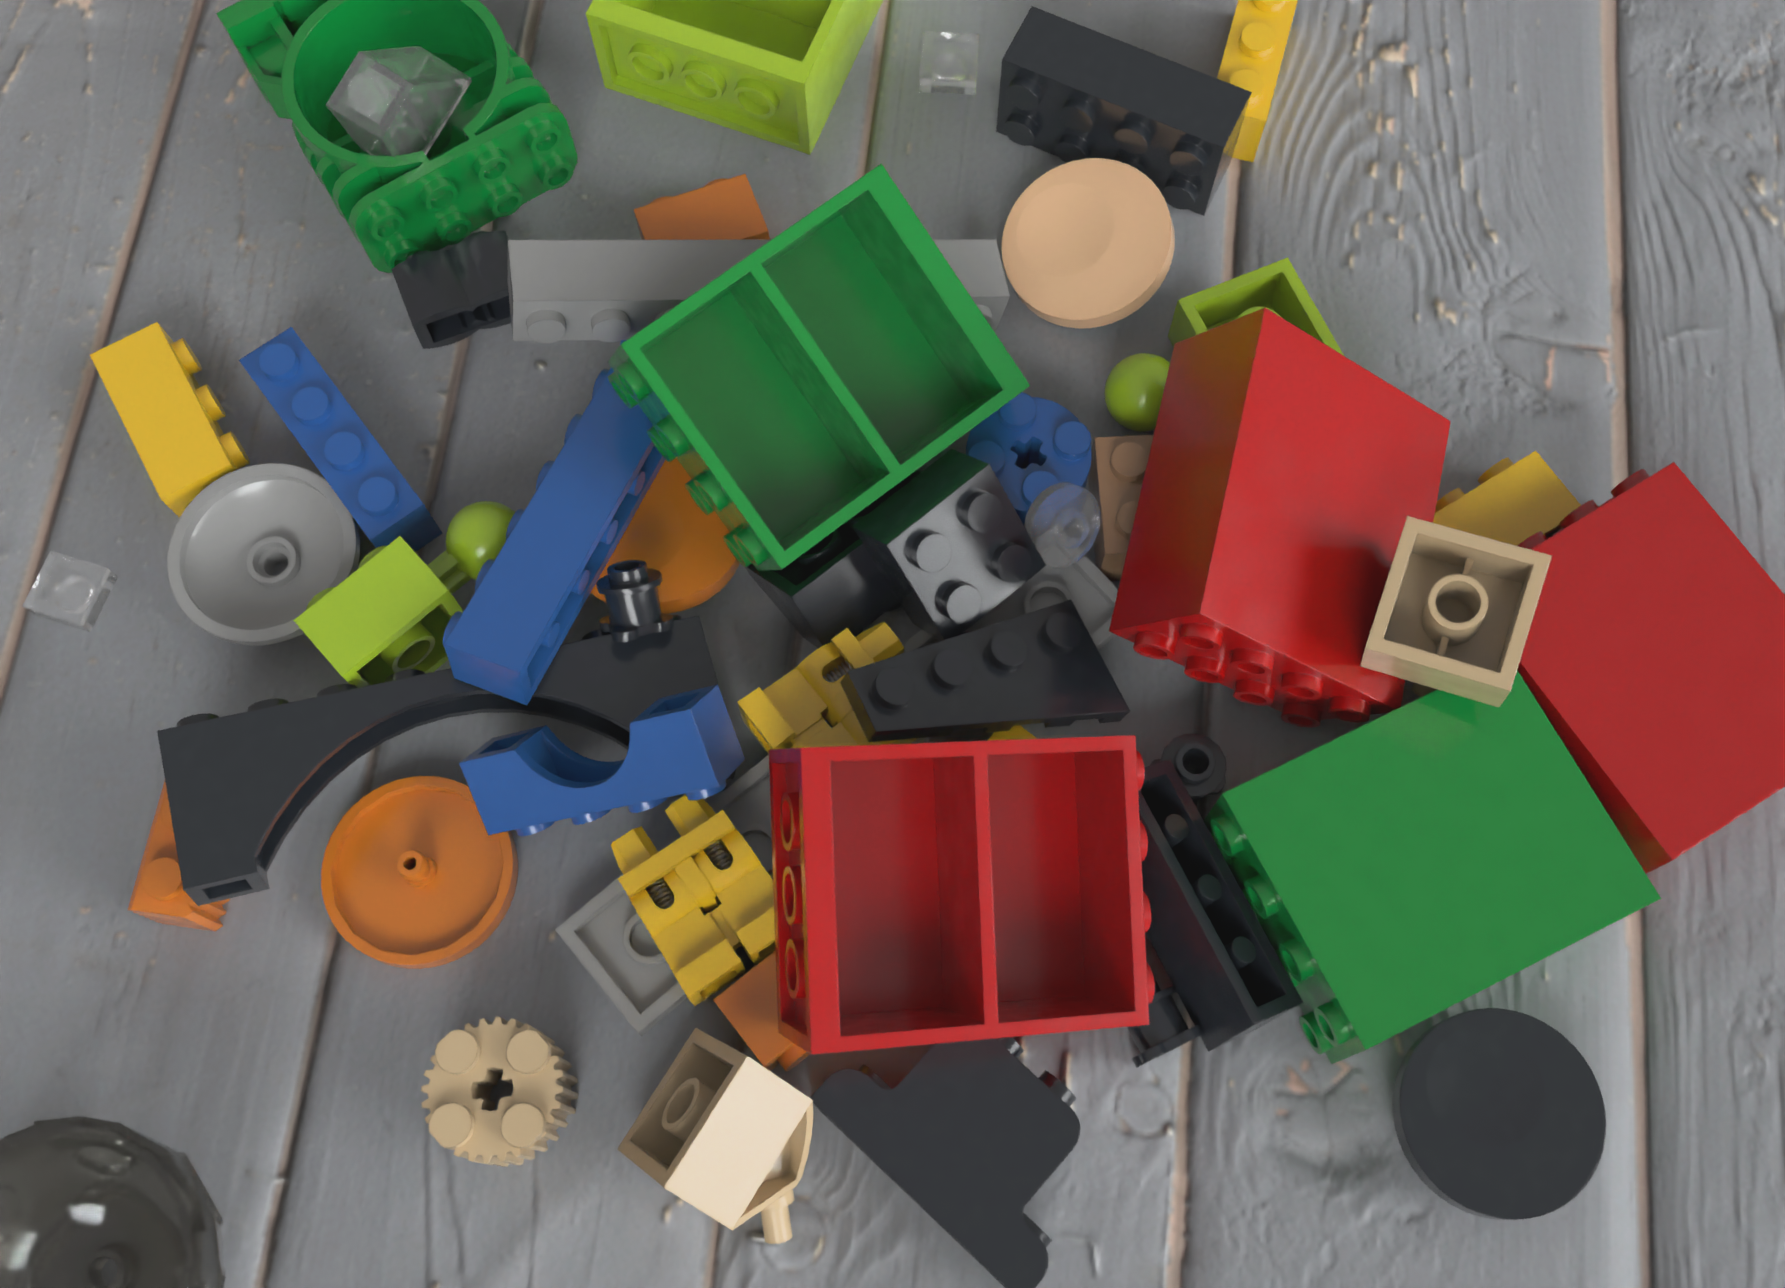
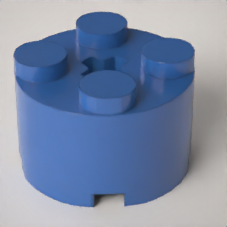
M1021 392L971 429L966 444V455L990 464L1029 536L1037 535L1052 522L1060 529L1064 528L1078 512L1083 500L1092 461L1091 433L1073 413L1062 405L1048 399L1031 397Z

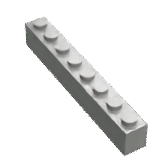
M933 239L989 325L996 332L1010 297L996 239ZM508 240L507 281L513 341L553 343L568 340H600L603 342L628 340L770 240Z

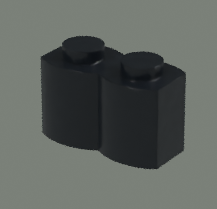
M505 231L475 232L465 237L463 241L457 243L449 250L419 251L410 255L405 261L391 269L410 321L423 349L450 345L469 337L479 329L495 328L511 323L507 281L509 239Z

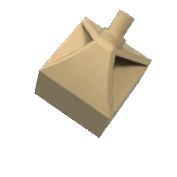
M1407 516L1366 643L1361 667L1414 682L1412 690L1420 697L1438 689L1499 708L1511 691L1552 555Z
M695 1027L617 1150L662 1187L732 1231L761 1212L765 1242L768 1244L784 1243L792 1238L788 1205L794 1201L793 1188L797 1186L802 1178L808 1158L813 1126V1100L749 1056Z

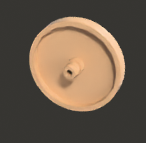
M1103 158L1081 159L1062 164L1044 173L1019 196L1004 226L1001 245L1002 260L1006 275L1016 294L1037 316L1063 327L1077 329L1095 328L1124 319L1151 299L1169 271L1174 254L1175 234L1172 218L1163 195L1154 182L1144 173L1116 160Z

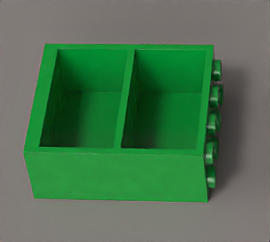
M882 163L620 344L608 361L614 370L608 376V380L617 395L630 409L637 404L653 425L647 430V434L656 449L668 462L673 461L675 458L678 459L691 477V480L685 484V487L692 499L706 515L711 514L713 511L716 512L729 530V533L723 536V540L731 553L743 567L746 568L753 564L757 571L782 570L1030 386Z
M1518 670L1511 691L1499 708L1437 689L1222 793L1204 819L1208 830L1303 1001L1299 1006L1304 1015L1299 1017V1023L1307 1041L1316 1053H1326L1331 1064L1363 1052L1661 899Z

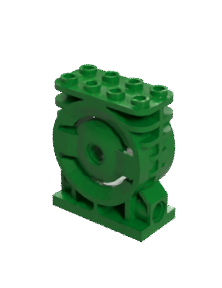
M241 0L216 13L267 103L269 102L278 117L292 119L295 137L307 161L328 192L337 210L346 220L353 235L362 245L369 260L378 271L392 273L391 269L416 252L437 251L448 245L457 244L475 230L499 217L513 214L521 205L548 190L564 186L573 175L578 163V157L567 119L557 105L552 104L550 96L541 82L534 79L533 72L524 58L518 57L511 45L506 42L495 17L479 0Z

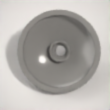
M282 463L247 466L230 472L212 482L190 502L180 516L173 530L167 553V573L170 588L183 612L196 625L221 640L240 645L260 646L280 643L304 633L293 620L306 611L308 603L316 594L324 589L336 587L357 570L360 556L359 529L356 520L329 483L318 474L305 468ZM288 561L287 568L280 575L273 576L274 568L279 563Z

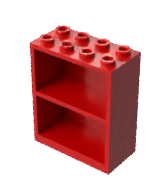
M1262 308L1175 343L1109 632L1133 642L1134 651L1143 656L1161 660L1169 659L1184 666L1185 675L1192 679L1207 683H1220L1233 689V696L1239 701L1252 705L1269 706L1282 712L1281 719L1295 726L1313 728L1320 726L1321 720L1335 718L1348 722H1367L1372 714L1390 713L1400 708L1405 679L1361 667V662L1407 516L1433 523L1451 421L1267 308Z
M1675 462L1651 476L1644 468L1638 470L1614 487L1610 492L1613 497L1600 506L1594 500H1590L1562 519L1559 524L1563 528L1548 538L1542 531H1539L1517 545L1552 555L1517 670L1646 874L1678 858L1785 787V594Z
M1136 735L769 749L778 1033L811 1055L1149 1025L1148 1004L1154 998L1155 982L1152 970L1146 962L1145 933L1149 930L1151 924V906L1146 893L1143 891L1142 861H1144L1147 855L1148 837L1145 826L1139 817L1138 791L1143 786L1145 770L1142 756L1136 750Z

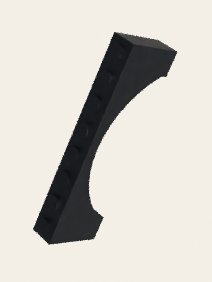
M671 614L674 621V627L671 630L643 635L628 642H615L612 640L611 633L601 632V629H597L584 635L581 641L562 644L528 705L455 679L451 668L426 674L422 670L410 669L391 674L385 679V682L360 688L353 684H337L320 690L317 693V697L294 702L279 698L262 700L250 705L247 712L224 717L209 713L191 715L179 720L177 727L158 730L157 734L183 890L200 906L270 889L267 871L284 839L310 803L335 777L358 758L385 741L418 726L455 716L476 713L515 712L549 717L578 725L609 738L628 749L630 722L656 700L718 684L699 615L682 619L680 615ZM736 769L726 780L734 778Z

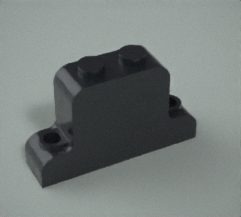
M1012 1037L934 1044L904 1079L892 1089L865 1064L858 1070L842 1069L831 1074L810 1097L813 1100V1105L1005 1288H1036L1047 1272L1049 1260L1046 1247L1052 1240L1023 1211L1026 1204L1078 1143L1080 1123L1076 1113L1070 1107L1076 1100L1075 1095L1050 1072L1044 1070L1037 1077L1017 1058L1024 1050Z

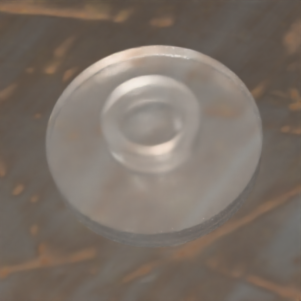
M1061 482L1051 485L1036 497L1027 512L1024 527L1045 564L1054 568H1063L1078 562L1092 547L1099 531L1100 509L1097 500L1090 491L1073 483Z

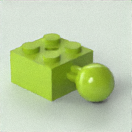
M1288 257L1179 299L1168 332V338L1174 348L1175 343L1262 308H1267L1344 355ZM1137 353L1122 359L1114 366L1105 383L1104 398L1106 407L1116 422L1133 431L1147 432L1155 430L1170 366L1168 360L1156 354Z
M478 501L465 506L455 514L447 528L446 550L428 565L399 536L388 546H380L369 552L361 561L359 569L336 587L324 589L316 594L308 603L306 611L293 621L349 684L356 685L358 688L383 683L391 674L403 670L417 669L424 671L425 674L434 672L448 661L446 650L443 647V636L446 626L457 611L464 612L452 594L471 579L476 580L480 569L488 559H496L506 542L507 528L515 511L495 501Z

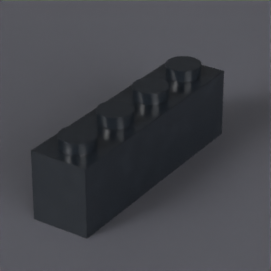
M1168 759L1144 767V782L1142 788L1138 791L1139 817L1145 826L1148 837L1147 855L1144 861H1142L1143 891L1146 893L1151 906V924L1146 934L1177 990L1193 1024L1200 1026L1203 1032L1200 1037L1209 1052L1257 1030L1302 1004L1303 1001L1171 760Z

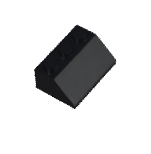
M914 471L782 570L757 571L753 564L745 568L800 635L817 648L832 642L831 639L846 628L856 637L882 614L901 607L898 599L852 526L921 472Z

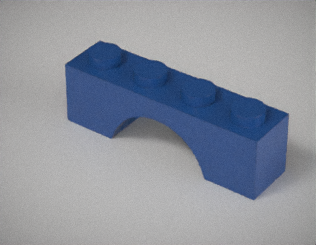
M292 327L239 360L375 548L388 546L401 536L412 550L416 552L443 534L423 502Z
M717 684L656 700L630 722L628 752L625 759L620 761L605 762L584 757L568 748L555 736L547 725L494 737L459 762V765L488 835L516 830L518 836H528L550 827L555 821L571 818L574 825H581L597 820L606 815L611 809L628 806L631 813H638L662 804L671 796L686 793L688 800L691 801L710 797L727 786L725 780L745 760Z

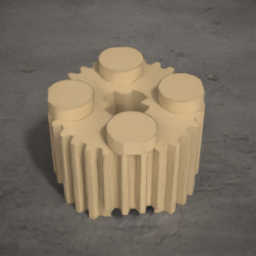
M495 1017L493 1022L485 1018L479 1019L478 1027L467 1023L464 1025L465 1030H452L437 1043L435 1055H432L430 1058L434 1068L424 1072V1076L429 1078L430 1081L429 1084L421 1086V1092L428 1094V1099L421 1102L422 1108L430 1110V1114L425 1117V1121L429 1126V1132L441 1146L454 1150V1155L467 1158L468 1161L508 1167L509 1164L523 1165L524 1159L532 1160L535 1158V1150L547 1151V1141L549 1139L557 1141L560 1138L556 1130L558 1127L566 1128L568 1125L565 1120L567 1115L575 1114L576 1109L571 1106V1101L578 1099V1093L572 1091V1086L577 1084L578 1080L567 1072L572 1066L569 1061L562 1058L565 1054L563 1049L555 1046V1041L527 1023L523 1024L512 1018L507 1021L501 1017ZM502 1078L503 1081L513 1084L512 1096L500 1098L498 1110H494L495 1102L490 1101L492 1087L497 1085L498 1080Z

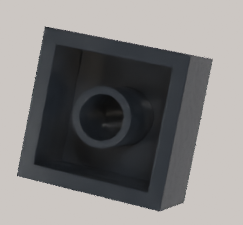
M950 449L852 526L911 622L940 641L963 634L1046 566L990 464L954 449Z

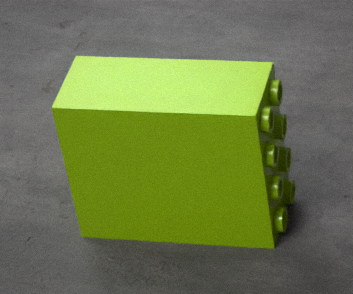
M592 0L585 14L605 88L811 155L883 0Z

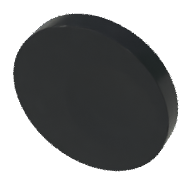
M1499 1008L1475 1009L1447 1018L1425 1031L1413 1043L1403 1058L1396 1075L1392 1109L1394 1126L1403 1153L1413 1170L1430 1190L1462 1211L1479 1217L1497 1220L1530 1219L1543 1216L1561 1208L1574 1199L1586 1187L1599 1165L1606 1139V1114L1598 1082L1588 1063L1576 1047L1556 1029L1537 1018L1518 1011Z

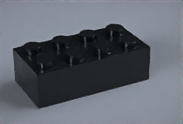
M1031 6L1002 58L996 132L1006 135L1011 141L1019 145H1030L1055 155L1065 163L1088 158L1111 159L1126 163L1151 179L1160 190L1166 203L1181 210L1188 209L1204 216L1231 163L1252 92Z

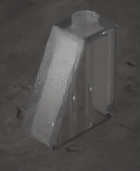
M420 46L359 51L329 98L326 106L356 144L370 155L395 157L396 155H404L421 150L427 155L472 80L466 74Z

